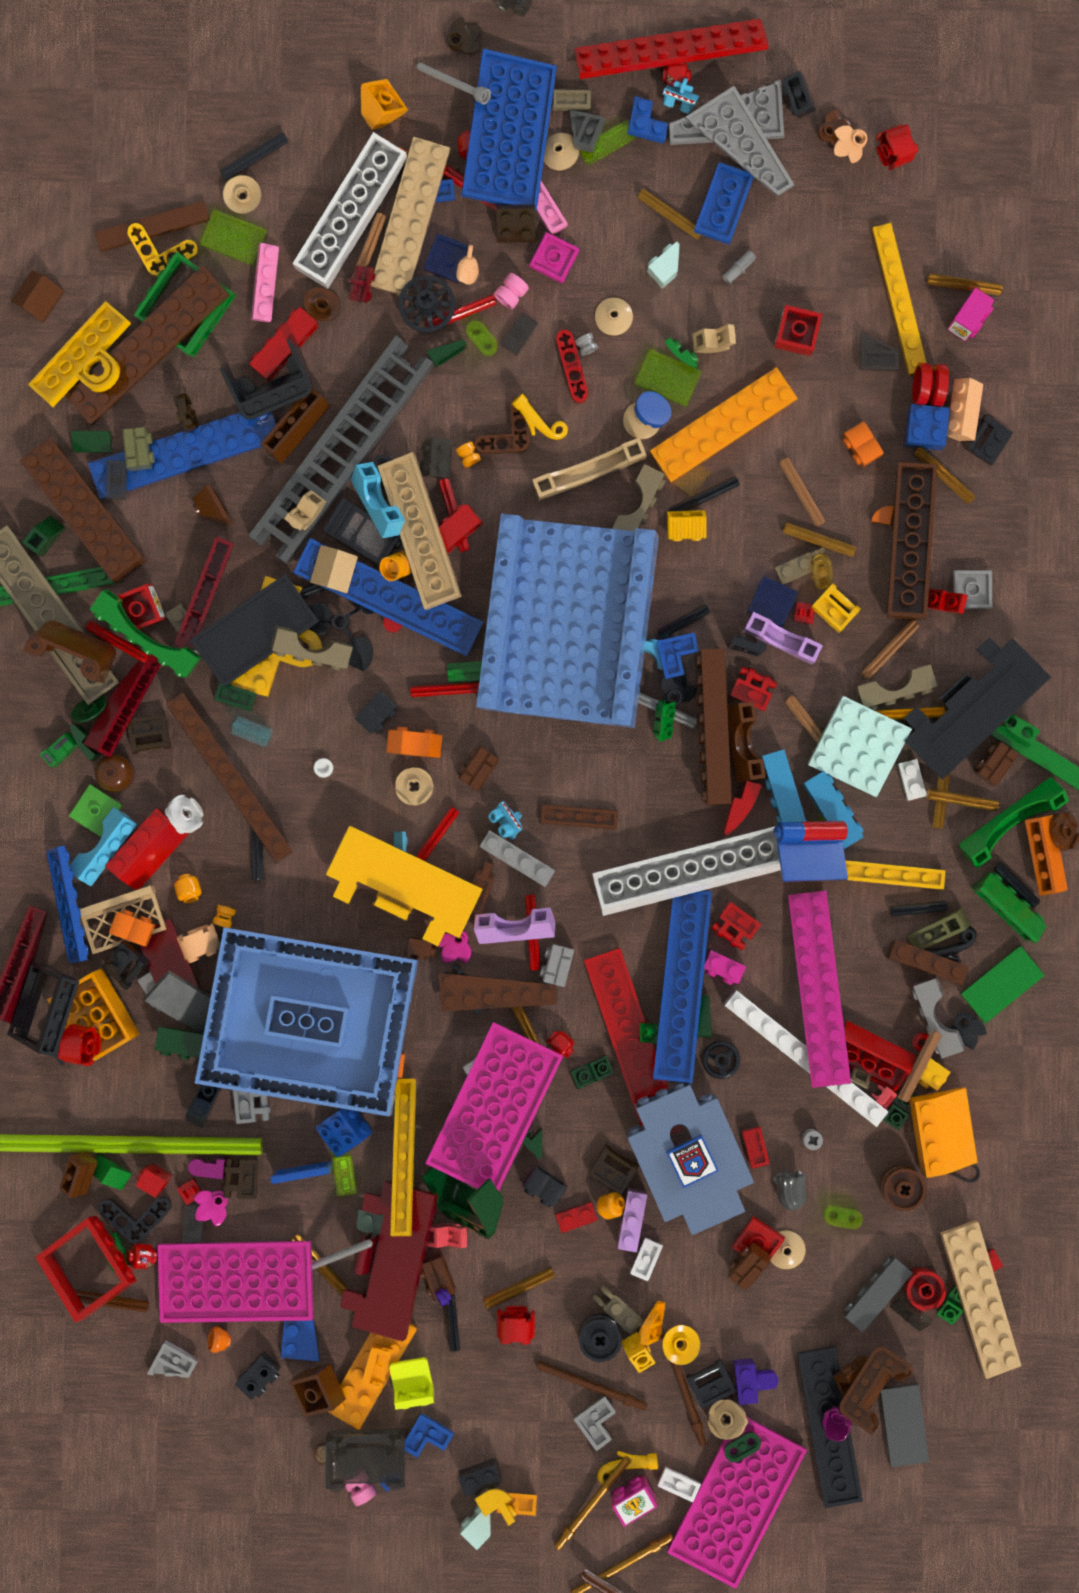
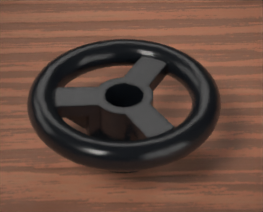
M715 1041L704 1050L702 1064L710 1076L717 1079H726L734 1075L738 1070L740 1054L733 1044L727 1041ZM719 1046L729 1049L726 1053H718L717 1055L711 1052V1050ZM734 1055V1065L731 1070L726 1072L725 1068L730 1064L729 1057ZM724 1057L725 1061L724 1063H719L718 1059ZM708 1058L714 1060V1063L719 1068L720 1073H717L710 1068L708 1064Z

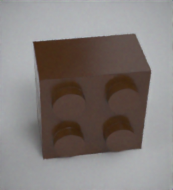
M331 1364L302 1371L289 1381L304 1417L332 1411L346 1400Z

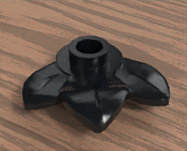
M684 671L682 676L665 679L663 676L661 680V688L664 692L663 699L666 701V704L676 702L675 706H678L681 701H690L697 692L696 687L687 685L686 671ZM674 694L675 698L671 701L670 695Z
M967 1012L958 1013L954 1019V1025L950 1027V1029L959 1030L964 1045L972 1050L978 1042V1036L987 1034L985 1025L981 1021L973 1019ZM962 1018L967 1019L968 1023L966 1025L961 1024L960 1020Z

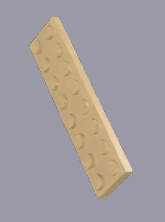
M413 137L375 268V280L371 283V287L400 295L403 287L413 279L451 150L450 147ZM410 288L406 291L405 294L409 295Z
M411 452L379 465L378 469L390 506H397L405 519L400 536L424 609L428 610L462 597L415 454Z
M974 1220L941 1232L940 1235L983 1377L988 1379L1021 1367L979 1222Z

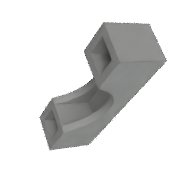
M490 830L480 845L485 851L546 887L555 872L554 869Z
M934 976L915 983L912 993L915 1000L920 1002L921 1007H919L922 1018H926L928 1025H926L928 1034L935 1030L942 1035L935 1048V1052L940 1054L941 1058L963 1052L965 1046L959 1030L945 1027L936 1017V1003L944 994L938 977Z

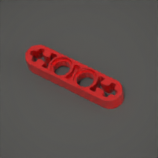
M561 330L556 336V343L570 395L575 403H583L587 400L588 389L575 341L570 331ZM562 335H565L566 338H570L567 342V349H565L564 342L560 341L562 339ZM573 353L575 360L573 362L565 361V354ZM572 371H577L580 374V378L573 381L570 379L569 374ZM580 384V391L585 393L582 395V398L579 399L578 396L574 395L577 393L576 386L572 387L571 385Z

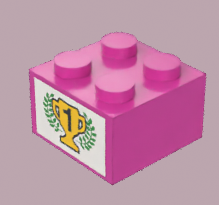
M975 288L947 330L965 342L969 337L973 339L983 326L986 318L993 311L994 307L991 305L995 300Z
M644 1475L633 1477L629 1484L624 1487L618 1486L611 1494L612 1508L624 1527L658 1507L656 1495Z

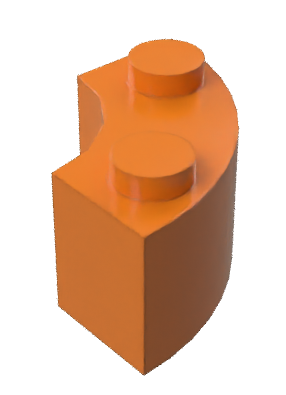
M397 727L396 730L388 731L386 753L440 758L443 735L435 734V730L424 729V732L421 733L408 731L407 727Z

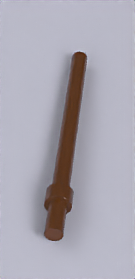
M672 1363L692 1422L690 1424L692 1431L696 1434L699 1446H704L707 1444L703 1433L704 1427L702 1421L698 1419L680 1365Z
M541 1361L537 1365V1369L621 1401L623 1405L628 1407L634 1406L644 1411L647 1408L648 1403L635 1399L633 1395L628 1393L622 1394Z

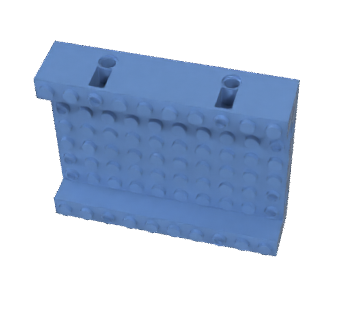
M501 514L476 707L488 711L635 728L659 536L656 530L636 528V531L524 520L518 515Z
M223 928L195 1084L391 1116L396 1096L395 1089L414 980H416L419 961Z

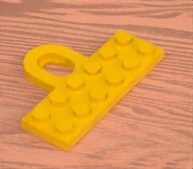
M105 301L28 385L52 407L62 399L78 380L94 392H103L110 389L119 378L120 367L106 350L131 323ZM97 362H102L104 373L101 376L89 375L91 366Z
M265 576L261 590L277 579ZM294 585L299 594H301L302 587ZM306 630L298 636L304 643L308 644L309 650L323 648L321 639L311 630ZM273 653L233 681L231 685L269 697L280 661L298 667H310L314 664L311 663V660L304 659V662L293 659L291 655L286 654L285 657Z

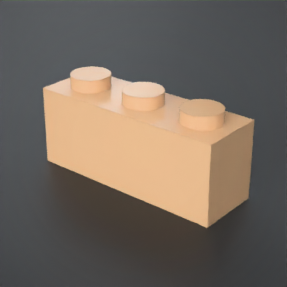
M971 378L954 379L948 420V437L957 441L975 440L983 390L982 383Z

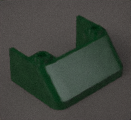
M430 1167L421 1176L429 1191L438 1194L437 1205L448 1219L486 1239H490L495 1234L504 1202L502 1200L503 1195L496 1189L490 1178L476 1190L468 1186L467 1183L433 1167Z

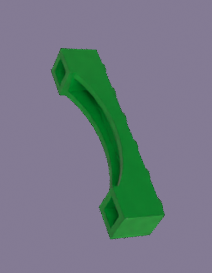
M108 589L100 593L90 608L94 612V617L100 621L105 620L108 622L112 630L122 632L126 635L125 638L129 642L139 644L143 652L148 655L153 654L158 658L157 661L163 666L168 665L174 669L173 673L177 676L186 678L191 675L202 659V656L188 646L178 649L152 640L142 633L128 618L121 605L122 599Z
M1052 777L1042 782L1038 787L958 844L963 856L977 869L992 858V849L999 839L1013 826L1035 814L1049 810L1055 812L1066 804L1069 799L1065 789Z

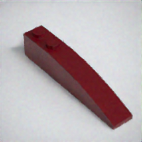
M215 537L174 645L182 648L188 646L193 650L194 645L190 640L201 631L234 543Z
M151 654L147 662L138 661L109 698L106 707L98 716L84 745L100 754L111 757L161 666L157 661V657Z
M29 906L0 977L1 1021L11 1024L30 961L34 962L38 951L47 911Z

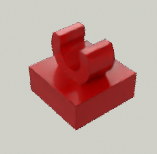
M797 602L793 622L812 625L815 614L814 609L811 608L812 604Z
M195 1178L178 1187L177 1191L185 1204L188 1205L194 1201V1196L202 1191Z

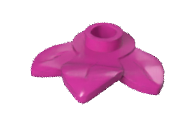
M463 930L460 936L462 941L460 942L455 939L456 936L444 933L439 947H443L441 953L443 962L449 963L458 957L462 962L467 963L472 953V949L468 944L469 937L467 932Z
M204 1190L194 1196V1200L200 1205L196 1210L195 1219L198 1221L211 1219L216 1227L219 1226L227 1215L225 1207L228 1204V1198H223L224 1191L216 1190L210 1192ZM217 1197L222 1198V1202L216 1203L215 1199Z

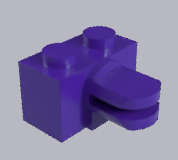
M752 1358L733 1360L736 1394L739 1405L759 1403L757 1391L771 1390L777 1387L778 1377L773 1370H755V1363Z

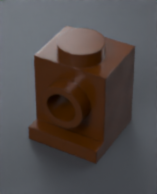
M409 938L407 958H411L412 955H415L416 959L426 960L427 956L435 957L436 945L424 939Z

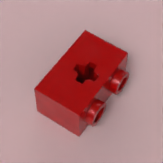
M152 1163L149 1167L145 1166L144 1169H141L136 1177L138 1182L135 1186L156 1198L163 1192L172 1174Z

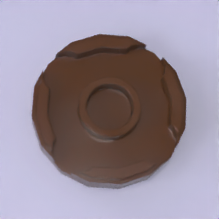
M1060 812L1054 814L1049 824V832L1054 845L1064 851L1075 848L1079 841V833L1076 830L1078 824L1070 813Z

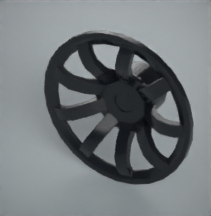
M430 275L419 276L410 280L401 290L398 301L399 312L404 322L410 328L423 333L436 332L445 327L452 319L455 311V297L449 285L442 279ZM428 280L427 290H421L417 282ZM433 281L443 286L436 293L432 292ZM413 285L418 295L410 296L405 293ZM447 291L451 301H440L437 298ZM403 299L415 302L412 307L403 309ZM437 306L451 307L448 316L443 315ZM418 309V315L412 323L406 315ZM432 312L443 321L434 327L431 316ZM423 314L427 315L429 328L418 326Z

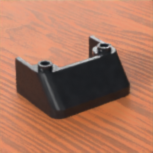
M293 333L286 340L293 354L287 360L289 374L255 387L253 381L248 377H240L235 380L227 362L221 366L222 376L244 418L249 420L255 419L310 394L312 390L310 375L306 361Z

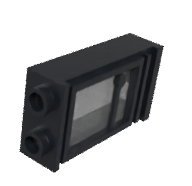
M344 498L341 499L323 529L325 534L380 566V562L384 557L392 555L394 550L399 549L402 545L400 534L382 538L369 513Z

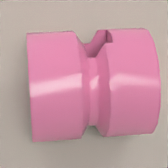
M509 273L503 281L504 286L498 287L493 295L501 304L513 310L518 304V297H523L529 287L517 275Z
M364 1468L352 1472L342 1480L346 1490L351 1492L350 1497L355 1506L368 1502L377 1494L374 1485L368 1482L369 1476Z

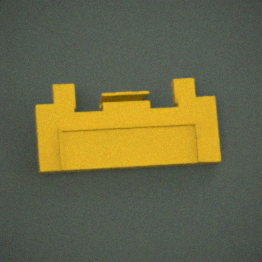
M349 826L326 873L327 876L340 881L333 897L349 904L357 888L356 883L358 881L378 891L376 895L377 900L372 904L404 920H408L407 917L413 908L434 917L433 921H430L422 939L436 946H439L445 932L460 938L483 890L352 826Z

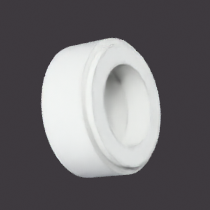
M321 758L315 762L314 772L319 777H328L333 772V764L330 760Z

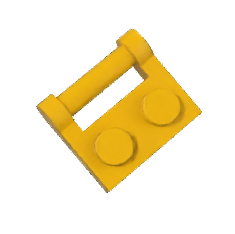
M832 583L811 608L840 633L861 608L848 600L836 589L837 586ZM829 595L834 596L850 613L848 614Z

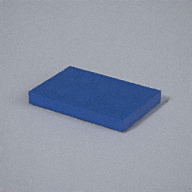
M332 1161L276 1170L270 1177L271 1184L330 1174L333 1169Z

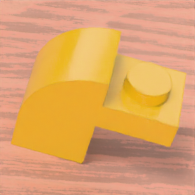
M498 1488L489 1489L475 1498L485 1517L499 1509L508 1526L515 1522L514 1516H516V1513L511 1504L509 1506L506 1504L512 1500V1497L506 1491Z

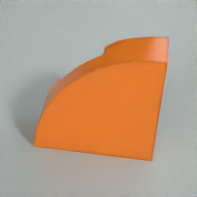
M894 506L880 508L873 515L871 522L889 526Z

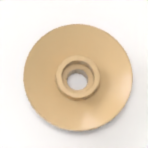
M556 133L550 136L546 141L545 164L557 171L566 170L574 165L578 159L579 150L574 147L573 136L567 133ZM558 147H562L561 151H556Z
M239 175L233 177L224 187V202L233 212L239 214L249 213L259 205L261 189L258 183L249 176ZM242 194L247 195L245 199H240Z
M608 298L602 301L596 309V325L607 335H621L632 324V309L627 302L620 298ZM616 312L618 316L613 318L610 314Z
M635 403L631 404L626 409L623 417V424L627 433L634 438L640 437V439H648L654 436L659 428H651L648 424L644 425L635 414Z
M779 1231L780 1234L785 1236V1240L770 1261L781 1269L795 1268L804 1259L806 1252L804 1241L793 1231ZM785 1248H790L789 1254H784Z

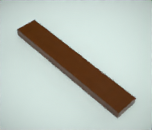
M201 201L96 231L95 235L99 249L103 252L131 244L132 241L127 232L129 226L134 223L142 225L149 238L211 220L205 201ZM133 229L132 236L135 235L139 241L147 239L146 237L144 239L141 238V229Z

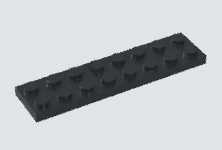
M831 1346L797 1352L824 1508L863 1502L851 1431L845 1440L834 1441L827 1438L824 1425L822 1424L825 1412L835 1406L840 1407L843 1399L833 1375L840 1371L836 1347Z

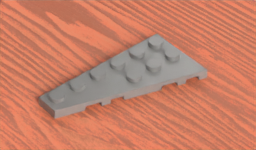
M781 80L769 86L760 87L751 93L740 95L766 139L784 138ZM685 118L669 123L670 145L713 143Z
M735 86L685 117L690 124L777 197L794 186L793 181Z

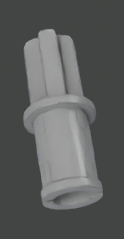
M747 251L737 262H733L734 265L722 275L726 283L731 285L741 273H745V269L756 259L754 253Z

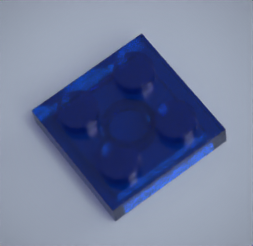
M437 233L424 265V271L459 284L460 281L456 277L457 267L461 259L467 256L469 245Z
M763 576L747 612L751 614L755 612L770 619L782 628L798 592Z

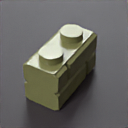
M145 427L123 429L126 468L129 471L152 469V463H155L154 452L150 451V444H153L152 433L148 432Z

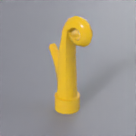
M523 393L511 403L525 418L532 436L535 435V427L553 440L563 439L567 435L568 427L563 421L555 422L550 429L528 402V398ZM558 426H561L562 431L559 434H557L556 428Z
M621 1451L617 1452L618 1456L622 1458L628 1456L631 1459V1462L625 1469H658L657 1453L631 1455ZM622 1459L609 1462L599 1469L597 1478L601 1485L606 1481L603 1475L605 1473L610 1475Z

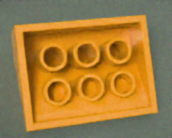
M102 968L78 980L80 982L65 1029L71 1024L95 1027L97 1029L96 1032L101 1035V1049L99 1055H95L93 1058L96 1061L139 1036L140 1032ZM52 997L47 999L49 1004L51 1002Z
M965 1087L910 1098L909 1102L920 1171L926 1178L945 1175L978 1163Z

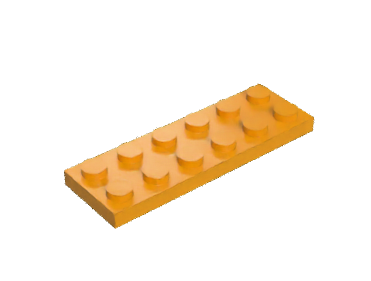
M410 1323L407 1339L403 1342L370 1332L340 1384L346 1400L334 1410L328 1411V1413L360 1430L391 1375L388 1366L383 1387H380V1390L361 1386L373 1343L393 1349L390 1365L400 1360L417 1327Z

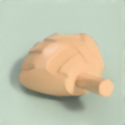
M473 245L468 246L467 256L461 259L456 272L458 281L468 285L473 284L479 274L477 261L472 256Z

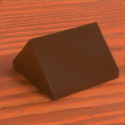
M32 270L11 302L44 323L64 291L44 275Z

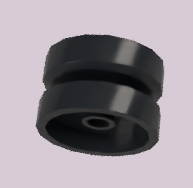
M602 1313L592 1314L584 1319L580 1325L578 1333L580 1349L587 1358L596 1362H605L617 1355L622 1340L619 1326L613 1318Z

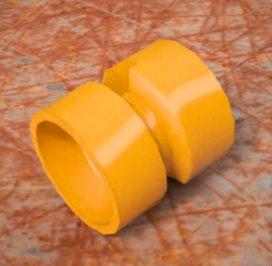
M405 551L384 557L380 562L379 569L381 575L388 581H395L412 573Z

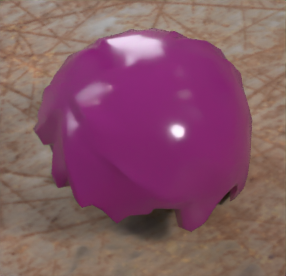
M835 1406L825 1412L822 1422L825 1435L834 1441H843L848 1436L852 1421L841 1413L840 1407Z

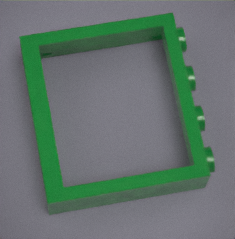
M176 252L171 259H168L166 268L157 275V281L154 286L147 290L144 301L137 305L138 308L134 316L142 322L148 318V314L183 263L195 272L199 267ZM221 284L230 296L202 322L187 346L182 342L176 346L193 358L236 297V294L223 284Z

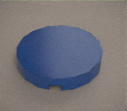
M649 391L642 393L637 398L634 411L637 418L644 425L648 424L651 428H660L669 421L671 407L662 395Z

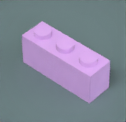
M627 1188L624 1214H622L617 1241L618 1249L637 1252L647 1200L646 1191Z

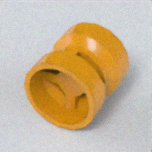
M473 442L465 443L456 449L458 456L463 459L462 464L464 468L470 467L481 460L479 454L474 453L475 446Z
M218 904L216 908L217 915L213 918L212 923L225 928H231V919L235 915L236 909Z

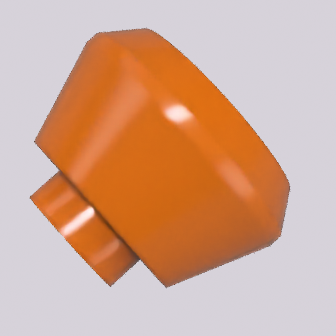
M215 1326L211 1328L208 1334V1349L212 1353L224 1351L230 1346L231 1336L228 1335L226 1330Z

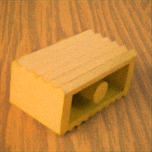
M705 510L667 512L668 539L672 541H682L683 539L699 541L702 538L705 539L707 518Z

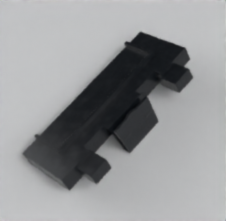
M989 637L976 649L994 667L979 681L974 677L970 678L968 676L969 672L960 677L939 698L945 702L949 709L933 724L930 723L931 720L917 706L904 717L915 729L905 742L941 779H944L955 769L958 764L1051 678L1013 638L1000 648Z

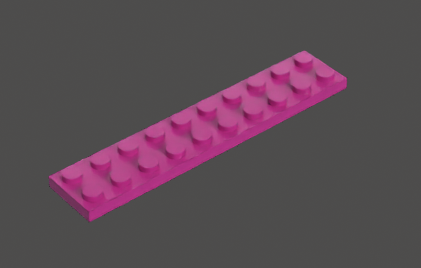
M827 891L788 895L812 1088L851 1084Z

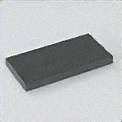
M168 970L144 997L145 1002L196 1032L204 1033L211 995Z
M919 1384L884 1387L880 1395L890 1466L897 1467L929 1462Z

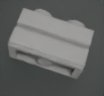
M553 943L551 947L547 946L544 958H548L546 966L542 965L540 972L543 982L565 987L574 949Z

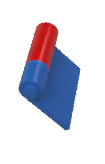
M844 821L779 822L774 827L773 833L777 841L782 882L848 879L842 843L848 833L847 824Z

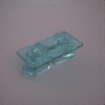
M238 716L232 724L231 734L267 748L274 730Z

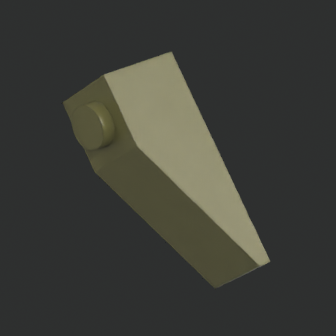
M961 907L908 934L907 938L912 946L925 949L965 931L971 925V922Z

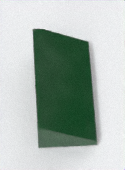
M71 431L73 452L112 453V434L109 431Z

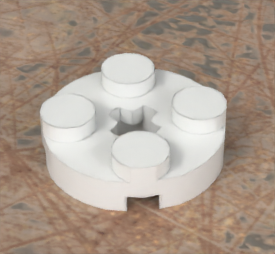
M186 795L175 797L165 809V814L170 823L180 834L192 833L200 828L203 823L201 818L203 810L195 799L185 797Z

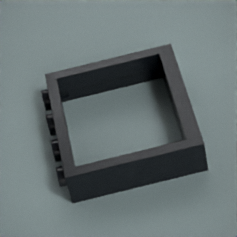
M30 961L7 1035L38 1054L56 1057L80 981L47 964ZM48 974L57 979V984L38 1040L28 1033Z

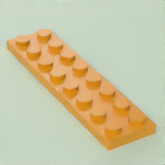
M776 367L650 450V454L671 484L795 402L798 398Z

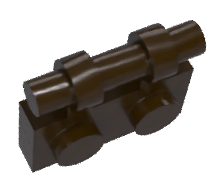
M232 1158L225 1159L223 1171L225 1176L224 1183H222V1190H224L223 1198H231V1191H237V1199H257L259 1159H239L238 1166H233ZM232 1173H238L237 1184H232Z

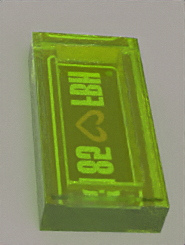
M352 1154L332 1157L337 1196L357 1194Z

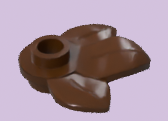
M833 110L825 116L824 123L818 129V137L821 141L830 142L834 147L839 140L834 131L841 126H850L853 129V125L848 120L840 118L839 110Z

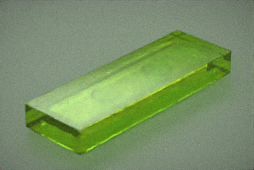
M628 119L601 134L593 153L579 150L587 166L637 138L627 134Z

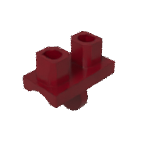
M355 265L353 279H348V283L351 284L349 300L365 303L371 301L372 293L370 286L375 280L376 275L373 273L374 268Z

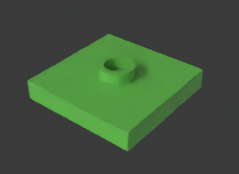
M90 784L69 817L102 837V821L113 807L120 810L123 805Z

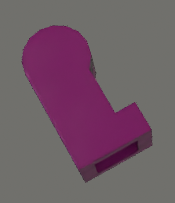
M196 1157L189 1163L188 1170L194 1176L223 1179L225 1173H223L225 1159L227 1157H219L217 1161Z

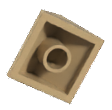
M321 545L310 583L348 593L358 556Z

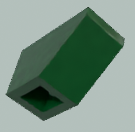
M49 516L33 527L22 543L43 558L66 527L52 516Z

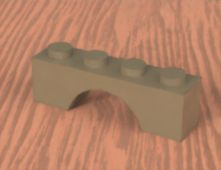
M646 464L643 465L635 482V485L640 490L642 503L634 513L618 515L612 529L636 531L640 524H645L649 516L646 512L649 507L653 508L657 500L655 494L657 490H662L666 482L663 480L664 473Z
M277 625L270 646L275 655L285 657L286 654L291 655L293 659L304 662V659L311 660L312 664L318 666L327 664L330 665L331 669L341 671V668L347 669L353 648L348 643L331 639L325 647L318 650H309L300 645L295 630Z
M930 664L909 671L906 684L897 691L886 690L876 681L854 689L860 704L876 710L878 709L877 705L885 703V706L897 703L896 699L902 697L905 701L915 698V693L921 692L922 695L933 692L932 688L937 687V683Z

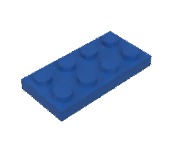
M721 162L718 163L694 233L730 245L754 178L749 172Z

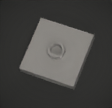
M992 570L952 571L953 593H962L968 596L965 609H992Z

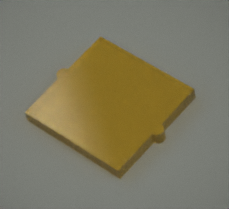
M699 464L672 483L692 497L700 487H703L704 481L711 472Z

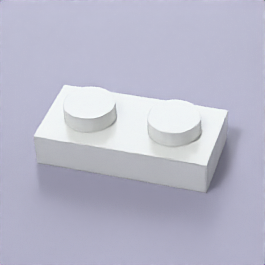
M915 759L897 764L907 801L925 797L926 791L918 760Z
M645 1237L630 1274L648 1281L663 1244Z
M665 1466L657 1486L693 1502L701 1483Z

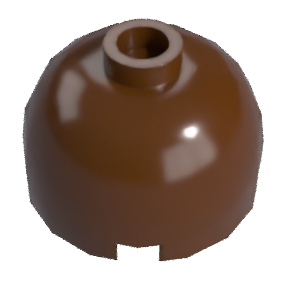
M112 754L111 757L106 756L98 762L95 769V778L104 790L121 792L132 784L135 778V769L126 757Z

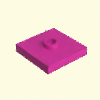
M546 232L529 264V268L563 284L580 248Z

